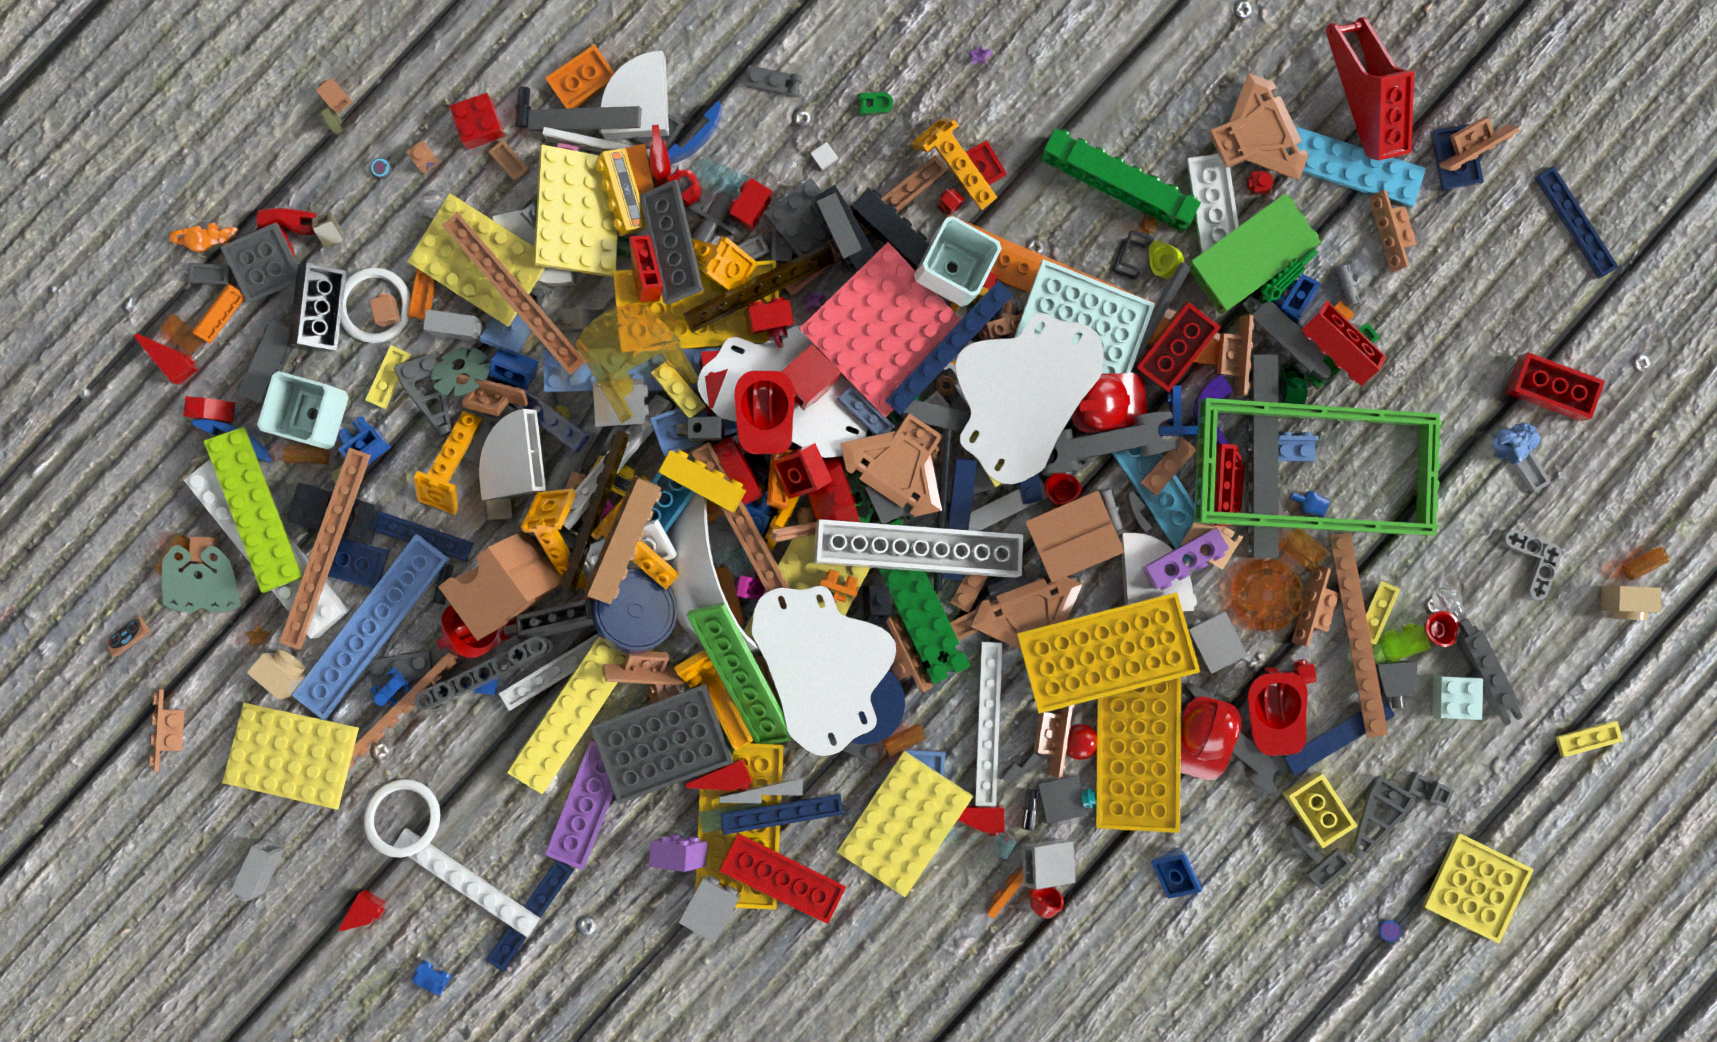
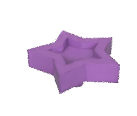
M980 45L976 50L970 51L969 56L972 57L971 64L974 65L979 62L986 64V58L992 54L991 50L983 49Z
M812 291L809 297L803 299V302L806 304V310L809 312L814 308H821V302L825 295L816 294Z

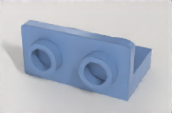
M1279 432L1278 461L1314 462L1315 441L1318 440V436H1312V432H1300L1299 436H1292V432Z

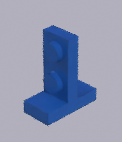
M1174 386L1170 392H1166V402L1169 403V411L1167 412H1172L1173 419L1167 420L1170 426L1158 427L1159 436H1195L1198 434V426H1182L1181 386Z

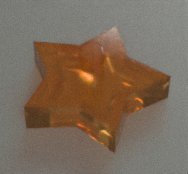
M259 625L254 630L245 632V635L250 639L249 647L256 644L265 646V639L270 635V632L262 630Z

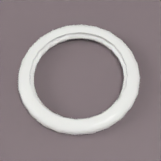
M368 268L354 273L345 281L341 325L352 337L363 342L380 343L394 338L404 329L409 321L407 314L411 294L407 285L399 276L386 269ZM367 278H382L389 281L399 291L402 299L401 322L395 323L391 328L380 333H368L358 329L351 322L347 314L346 302L350 291L357 283Z
M408 779L392 781L376 791L369 800L364 815L365 833L372 846L382 854L399 858L414 855L424 849L434 838L440 822V808L436 796L424 784ZM402 789L412 790L420 794L428 804L430 809L429 826L424 835L417 842L409 846L394 847L388 845L380 839L374 827V815L377 806L384 797L394 791Z

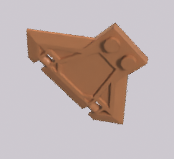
M1248 73L1229 123L1210 130L1209 134L1225 169L1246 160L1299 181L1309 155L1306 149L1299 151L1297 145L1302 143L1301 138L1281 96L1274 98L1272 91L1277 89L1274 82ZM1263 95H1264V97H1265V99H1266L1265 102H1263L1262 97H1261V96H1263ZM1287 149H1290L1292 155L1289 156Z
M907 413L898 429L894 432L841 442L846 471L851 474L855 469L862 474L859 477L861 481L901 508L906 503L912 508L909 513L913 516L942 511L931 453L939 443L942 435L925 423ZM862 459L869 462L867 466L861 463ZM913 492L919 496L917 500L911 497Z
M1068 577L1053 583H1046L1045 579L1042 578L996 596L997 602L994 604H990L988 599L984 600L978 608L971 627L1021 650L1017 633L1067 621L1082 584ZM1056 589L1057 594L1051 596L1050 591ZM1000 610L1002 615L995 617L994 612Z

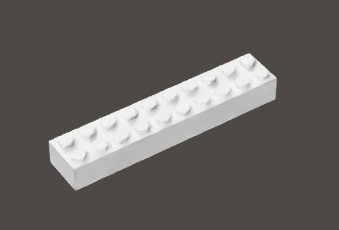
M209 459L184 481L249 561L211 459ZM287 534L303 575L309 560ZM302 579L272 590L289 613ZM326 582L307 632L310 639L319 638L350 613Z
M818 520L815 528L813 564L1016 578L1022 576L1023 535Z

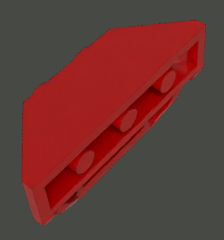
M1219 444L1216 447L1214 512L1239 513L1242 508L1244 464L1237 445ZM1214 524V526H1233V525H1219V524Z
M841 456L822 457L832 481L822 488L808 493L816 520L861 523Z

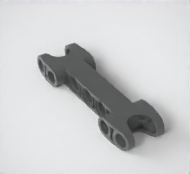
M1153 412L1133 417L1135 427L1074 439L1071 429L1062 430L1053 447L1055 452L1054 462L1044 467L1040 473L1042 475L1061 474L1079 470V459L1140 448L1142 457L1157 455L1178 448V441H1166L1158 433L1159 425L1166 420L1173 419L1172 412Z
M544 637L530 638L445 682H440L417 694L415 703L422 710L441 708L481 686L548 656L553 651V642L549 638ZM546 641H547L548 644H549V649H548L547 652H545L546 649H547V643H546ZM542 642V645H543V646H542V649L540 650V649H539V645H540V643ZM502 659H506L508 663L505 670L500 667ZM484 668L489 670V676L486 679L481 674ZM465 677H468L471 681L468 688L463 685ZM423 695H426L424 698L426 706H423L420 702Z
M1189 682L1185 686L1193 699L1202 696L1213 698L1207 692ZM1181 711V722L1184 711ZM1240 733L1232 754L1250 767L1245 777L1258 788L1278 798L1281 793L1273 783V776L1281 769L1290 772L1282 758L1285 755L1269 756L1263 754L1252 741Z

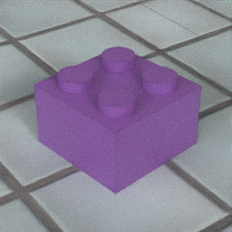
M670 834V837L661 836L659 840L650 842L649 867L686 872L706 866L707 841H700V837L689 836L686 839L682 838L681 834Z

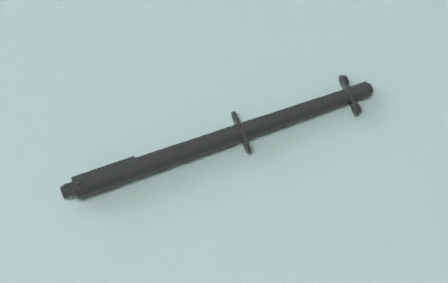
M722 192V194L717 193L707 212H704V208L695 202L688 206L687 209L702 218L691 237L692 239L710 243L718 228L731 236L737 237L738 227L731 223L724 224L730 212L729 206L733 199L731 195L726 192ZM616 330L615 334L618 335V336H619V331ZM593 402L578 426L590 438L579 453L566 446L545 481L546 491L565 489L572 471L583 472L584 469L582 467L605 426L595 427ZM531 535L535 542H537V537Z

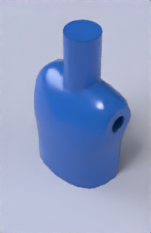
M1307 491L1304 496L1292 492L1290 500L1301 504L1300 510L1302 513L1318 518H1324L1330 503V499L1322 497L1314 491Z

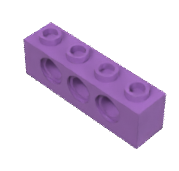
M1216 527L1142 567L1153 589L1160 588L1162 591L1172 586L1171 581L1177 578L1180 581L1190 575L1189 571L1194 568L1198 571L1208 565L1206 562L1212 558L1216 561L1224 557V552L1229 547ZM1202 545H1205L1208 549L1206 556L1200 552ZM1184 555H1187L1190 558V564L1188 566L1184 565L1182 562V558ZM1167 564L1173 569L1170 576L1164 571Z

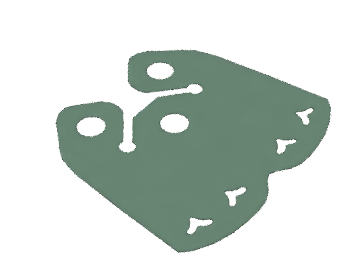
M179 545L173 546L164 556L162 561L163 604L166 607L181 612H195L200 608H205L213 613L233 611L241 606L231 562L217 547L209 546L201 553V559L213 569H217V573H213L204 564H190L180 573L178 569L191 560V554ZM175 553H181L183 559L181 561L174 558ZM215 553L218 556V559L216 561H211L209 559V554ZM200 571L203 574V577L201 579H196L194 577V572ZM173 600H175V602H176L178 605H175L174 603H170V602L173 601ZM228 601L234 603V604H230L229 606H227ZM188 602L191 603V604H193V606H191V605L185 606V605H186ZM214 602H216V604L219 605V607H217L216 605L211 606V604H214Z

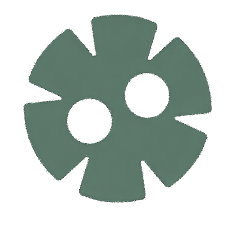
M467 348L455 349L445 354L442 359L447 365L436 363L432 371L431 380L442 379L434 385V388L441 394L448 395L453 387H455L454 396H461L474 391L479 387L474 379L484 381L488 376L490 364L478 365L487 359V356L475 348L472 349L467 357ZM456 359H463L465 361L464 367L460 370H454L451 367L452 362ZM467 373L470 376L469 381L463 385L457 384V376Z

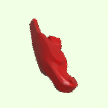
M659 124L652 125V142H649L651 175L655 177L657 187L667 183L666 177L671 174V166L666 140L663 141L661 139Z

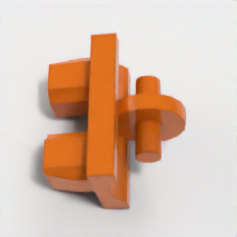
M829 569L820 585L836 590L835 593L831 592L835 604L837 600L846 602L847 597L840 595V592L856 597L858 578L848 575L845 585L837 583L840 572Z

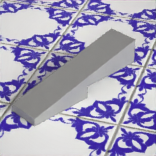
M803 776L749 788L741 792L736 791L722 794L719 803H761L762 795H803Z

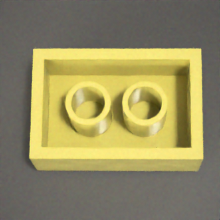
M1315 771L1282 793L1314 843L1321 848H1325L1357 827L1323 773Z

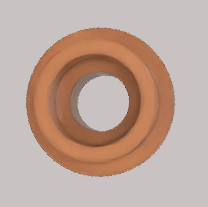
M943 375L936 381V390L941 395H950L955 390V381L952 377ZM942 383H946L948 389H944Z

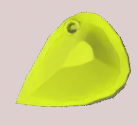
M1154 240L1149 246L1151 269L1155 275L1162 279L1171 278L1181 262L1184 263L1183 254L1172 245Z

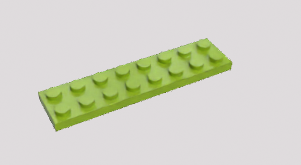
M241 427L205 440L206 449L261 592L265 593L302 579L303 575L246 428Z

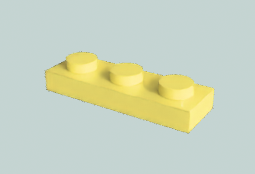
M390 345L365 399L366 401L384 409L387 408L399 382L394 367L408 362L411 356L410 353Z
M668 360L651 372L654 379L687 418L696 417L706 409L704 403Z
M1380 581L1366 613L1371 644L1374 645L1377 644L1401 590L1383 581Z
M1618 721L1607 722L1555 737L1561 757L1575 755L1623 741Z

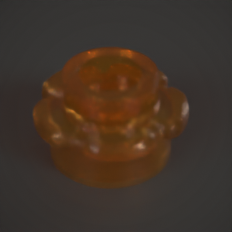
M1147 216L1144 220L1141 231L1146 235L1155 232L1158 223L1155 222L1156 217L1151 218Z

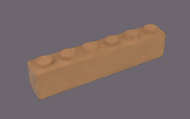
M633 476L584 589L587 596L610 605L612 600L617 598L620 590L618 586L628 573V563L636 555L635 547L637 542L643 539L645 530H643L644 526L652 518L653 505L661 497V487L638 476Z

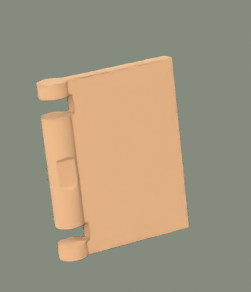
M1193 522L1180 545H1184L1217 527L1229 549L1224 552V557L1216 561L1212 558L1209 562L1223 570L1243 537L1238 535L1235 541H1233L1231 538L1235 532L1226 526ZM1202 545L1200 552L1204 556L1207 555L1208 549L1205 545Z

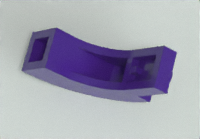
M1222 374L1206 384L1199 392L1193 408L1195 426H1198L1199 400L1204 398L1222 399L1233 392ZM1218 426L1216 447L1219 444L1229 443Z

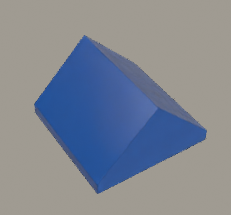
M1180 848L1151 861L1168 899L1202 891L1185 852Z

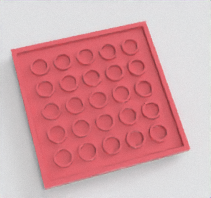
M889 242L799 328L885 418L894 410L885 402L886 398L961 320L937 293L916 282L914 277L915 270Z

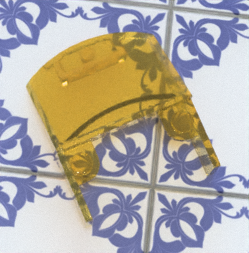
M624 305L601 314L585 327L575 342L621 423L634 417L624 397L632 393L634 389L633 381L627 371L661 353L667 365L675 368L689 386L699 380L679 344L682 341L647 305Z

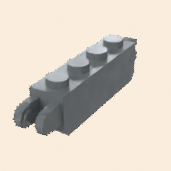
M1250 296L1242 304L1245 312L1248 315H1253V330L1261 332L1269 345H1275L1280 350V354L1284 359L1291 360L1295 364L1294 367L1299 373L1306 376L1312 374L1320 382L1328 380L1332 372L1328 365L1323 362L1326 355L1319 350L1318 345L1313 340L1307 339L1301 328L1273 302L1262 304Z
M582 600L516 616L515 624L504 627L505 635L509 637L517 636V639L528 640L533 637H545L593 626V601Z
M1467 618L1458 621L1461 633H1459L1457 643L1474 677L1483 678V694L1490 708L1498 713L1501 721L1506 726L1511 724V720L1506 712L1509 709L1515 719H1522V713L1518 707L1520 703L1483 630H1479L1477 626H1472Z

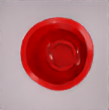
M1052 474L1046 481L1045 492L1052 503L1061 507L1077 499L1081 492V485L1070 474Z
M1439 611L1430 615L1424 624L1426 638L1441 647H1449L1455 643L1459 629L1457 618L1447 611Z
M1085 724L1072 726L1068 735V749L1066 753L1077 760H1085L1092 757L1097 752V733Z
M1056 888L1031 889L1029 892L1030 906L1036 915L1048 919L1062 910L1064 899Z

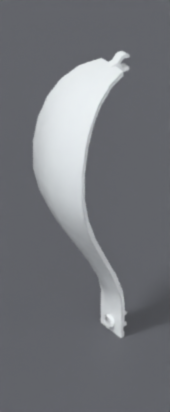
M703 444L683 451L688 454L687 459L694 462L695 458L691 452L700 448ZM695 493L666 532L667 537L677 552L675 558L665 561L679 575L669 586L677 602V619L691 638L703 647L687 617V613L689 610L725 602L753 656L757 657L762 654L758 645L744 633L737 623L720 587L709 544L707 498Z

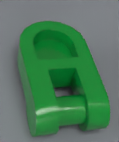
M888 93L857 94V102H859L858 116L887 114L893 108V98ZM873 101V106L867 107V102Z

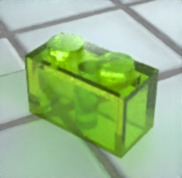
M1413 622L1403 625L1402 630L1396 631L1392 629L1383 632L1384 636L1379 638V643L1385 660L1394 662L1431 649L1423 625H1415Z

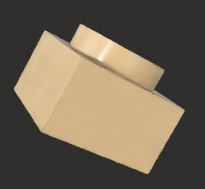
M1601 586L1600 610L1612 611V619L1648 621V612L1661 613L1662 588Z
M281 649L274 653L262 654L247 672L277 699L293 697L291 695L306 677L302 673L305 670L304 665L293 655Z

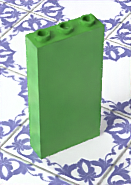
M1285 193L1187 265L1191 267L1189 272L1221 315L1283 271V267H1287L1289 261L1292 262L1294 258L1298 260L1312 247L1314 248L1320 244L1321 241L1318 239L1317 232L1308 225L1306 217L1296 208L1294 200Z

